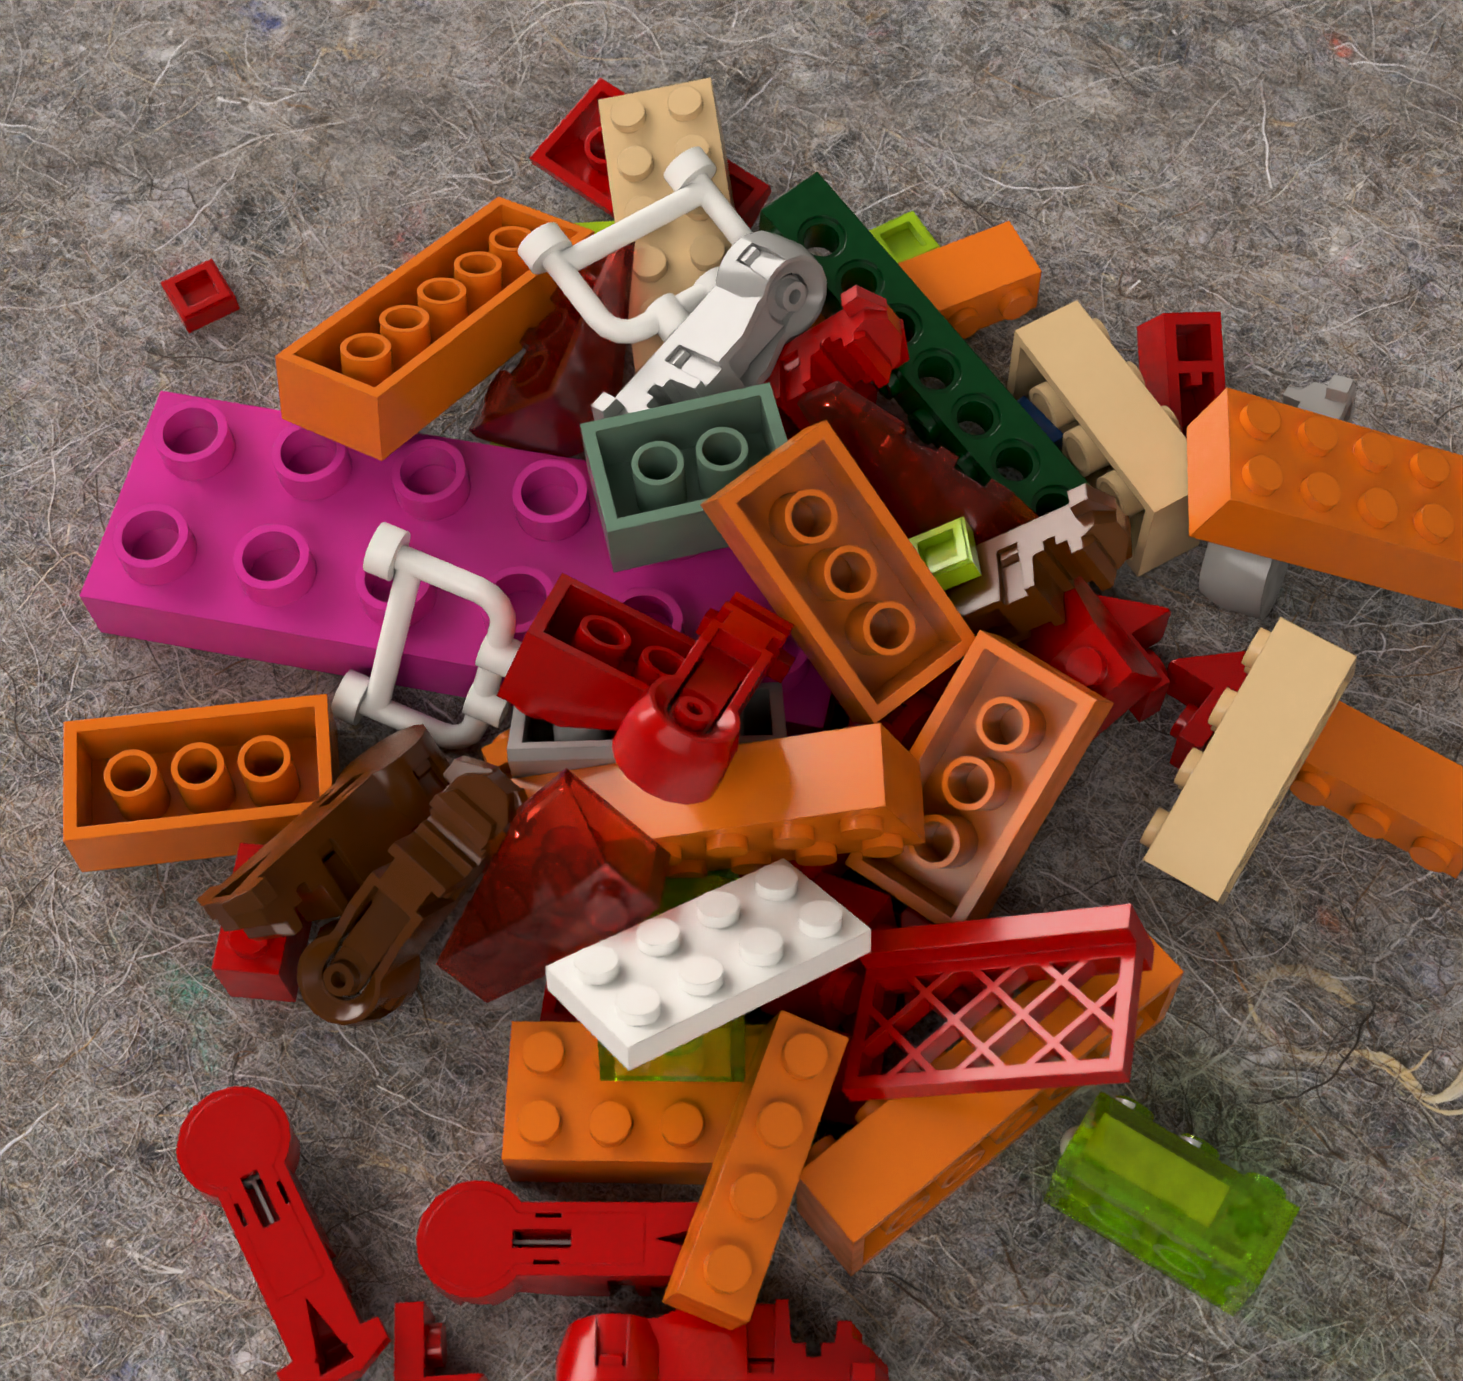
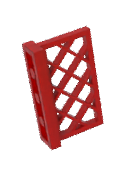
M1129 903L871 931V952L859 957L866 968L842 1091L849 1101L852 1102L1130 1083L1142 972L1152 971L1154 945L1134 907ZM1119 974L1118 983L1095 1003L1079 990L1093 976ZM1050 980L1053 983L1024 1009L1009 997L1024 982ZM978 986L984 988L979 995L955 1015L941 1003L957 988ZM912 992L918 994L888 1021L881 1015L884 995ZM1070 998L1085 1012L1054 1038L1039 1023L1066 999ZM998 1004H1001L1014 1018L983 1043L969 1029ZM933 1009L946 1023L915 1049L902 1035ZM1099 1026L1112 1035L1109 1058L1077 1060L1070 1053ZM1029 1031L1045 1045L1025 1064L1005 1065L999 1059L1000 1056ZM960 1037L975 1050L955 1069L936 1070L930 1064ZM894 1042L907 1055L888 1073L869 1075L871 1062Z

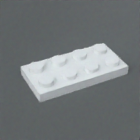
M783 858L547 965V989L628 1070H632L871 952V929Z

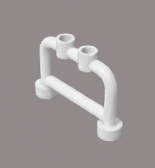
M692 147L677 156L664 172V179L674 190V193L573 246L557 223L549 222L543 224L524 238L517 252L533 274L549 273L586 323L601 337L615 343L634 344L658 334L663 342H665L715 287L719 266L705 272L697 279L693 286L674 296L673 293H667L650 304L644 313L631 319H621L610 313L578 271L702 206L732 245L746 234L753 232L711 180L716 172L714 163L701 147Z
M382 522L369 543L363 562V570L387 581L393 579L371 676H366L352 669L345 674L331 705L333 716L354 726L360 722L363 716H366L399 731L413 725L423 724L438 747L449 750L468 748L481 740L489 724L499 728L511 706L510 702L496 695L500 689L502 677H506L522 643L513 639L516 631L515 611L510 599L497 585L484 577L410 547V532L387 522ZM420 581L474 602L484 609L490 619L488 632L476 658L475 665L478 668L474 682L463 705L462 713L465 716L460 724L445 723L391 700Z

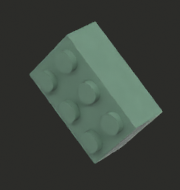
M770 382L580 424L587 469L613 572L729 547L700 504L788 441Z

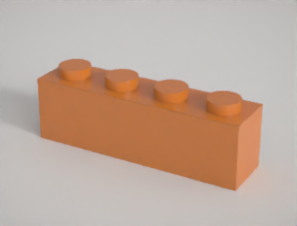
M1010 221L898 263L963 339L972 336L979 329L1002 320L1020 318L1029 310L1037 307L1042 271ZM820 313L816 321L806 331L826 320L825 317Z
M1339 701L1289 788L1290 791L1307 804L1324 806L1348 819L1352 827L1361 834L1374 839H1384L1408 852L1410 857L1421 867L1433 872H1444L1456 879L1463 869V766Z
M780 1010L762 1029L665 1291L663 1303L730 1331L749 1322L847 1045L848 1037L783 1010Z

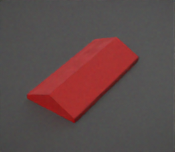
M600 77L529 158L533 165L614 218L598 100L625 95L626 93ZM727 159L735 210L751 229L760 214V210L772 192L771 188L762 180Z

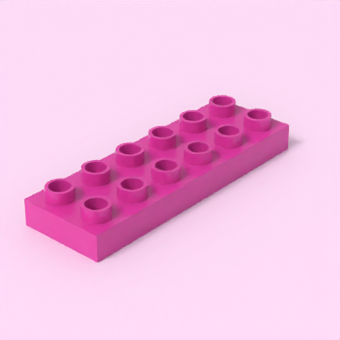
M160 391L79 595L102 633L345 676L352 669L370 677L393 579L387 581L363 570V562L375 531L382 522H387L410 532V547L484 577L497 585L511 601L516 614V631L513 639L520 642L523 641L527 630L561 573L695 640H698L700 637L695 632L706 612L710 608L720 611L726 601L730 602L736 591L776 614L730 547L613 572L586 460L417 433L387 458L380 461L282 419L281 410L167 391ZM420 581L395 685L466 698L476 676L478 668L475 665L476 658L489 628L490 619L484 609L474 602ZM790 634L783 649L796 659L782 681L787 737L830 731L835 708V696ZM766 676L762 683L777 681ZM502 677L500 687L505 679L504 677Z

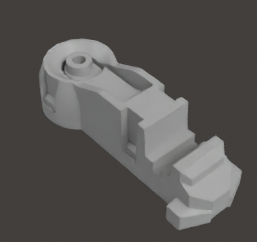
M760 230L746 234L737 240L725 254L718 269L716 285L616 397L603 392L591 405L594 421L763 384L771 375L786 341L790 337L797 336L806 331L816 321L822 311L827 295V279L820 263L802 244L775 233Z
M1334 374L1329 384L1313 382L1305 388L1287 387L1283 395V404L1352 423L1357 387L1354 379ZM1209 542L1200 571L1199 592L1221 608L1264 620L1277 599L1289 563Z

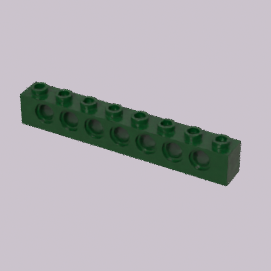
M818 172L760 210L758 231L762 230L778 234L802 244L807 250L813 247H821L831 253L827 256L812 254L822 266L827 279V295L821 311L825 319L843 309L840 294L855 285L887 299V304L899 319H903L909 360L891 371L888 384L878 388L873 381L872 383L883 397L888 400L894 398L908 414V422L915 435L927 445L932 443L947 460V469L955 482L965 490L972 489L985 504L987 517L997 531L1003 534L1038 518V512H1052L1068 505L1067 491L1085 483L1090 485ZM925 377L937 378L944 383L946 388L939 390L930 389L923 385L920 379ZM964 421L974 422L981 426L985 433L981 435L968 434L959 427L958 423ZM1002 466L1013 467L1020 471L1024 480L1010 481L1004 478L997 468Z

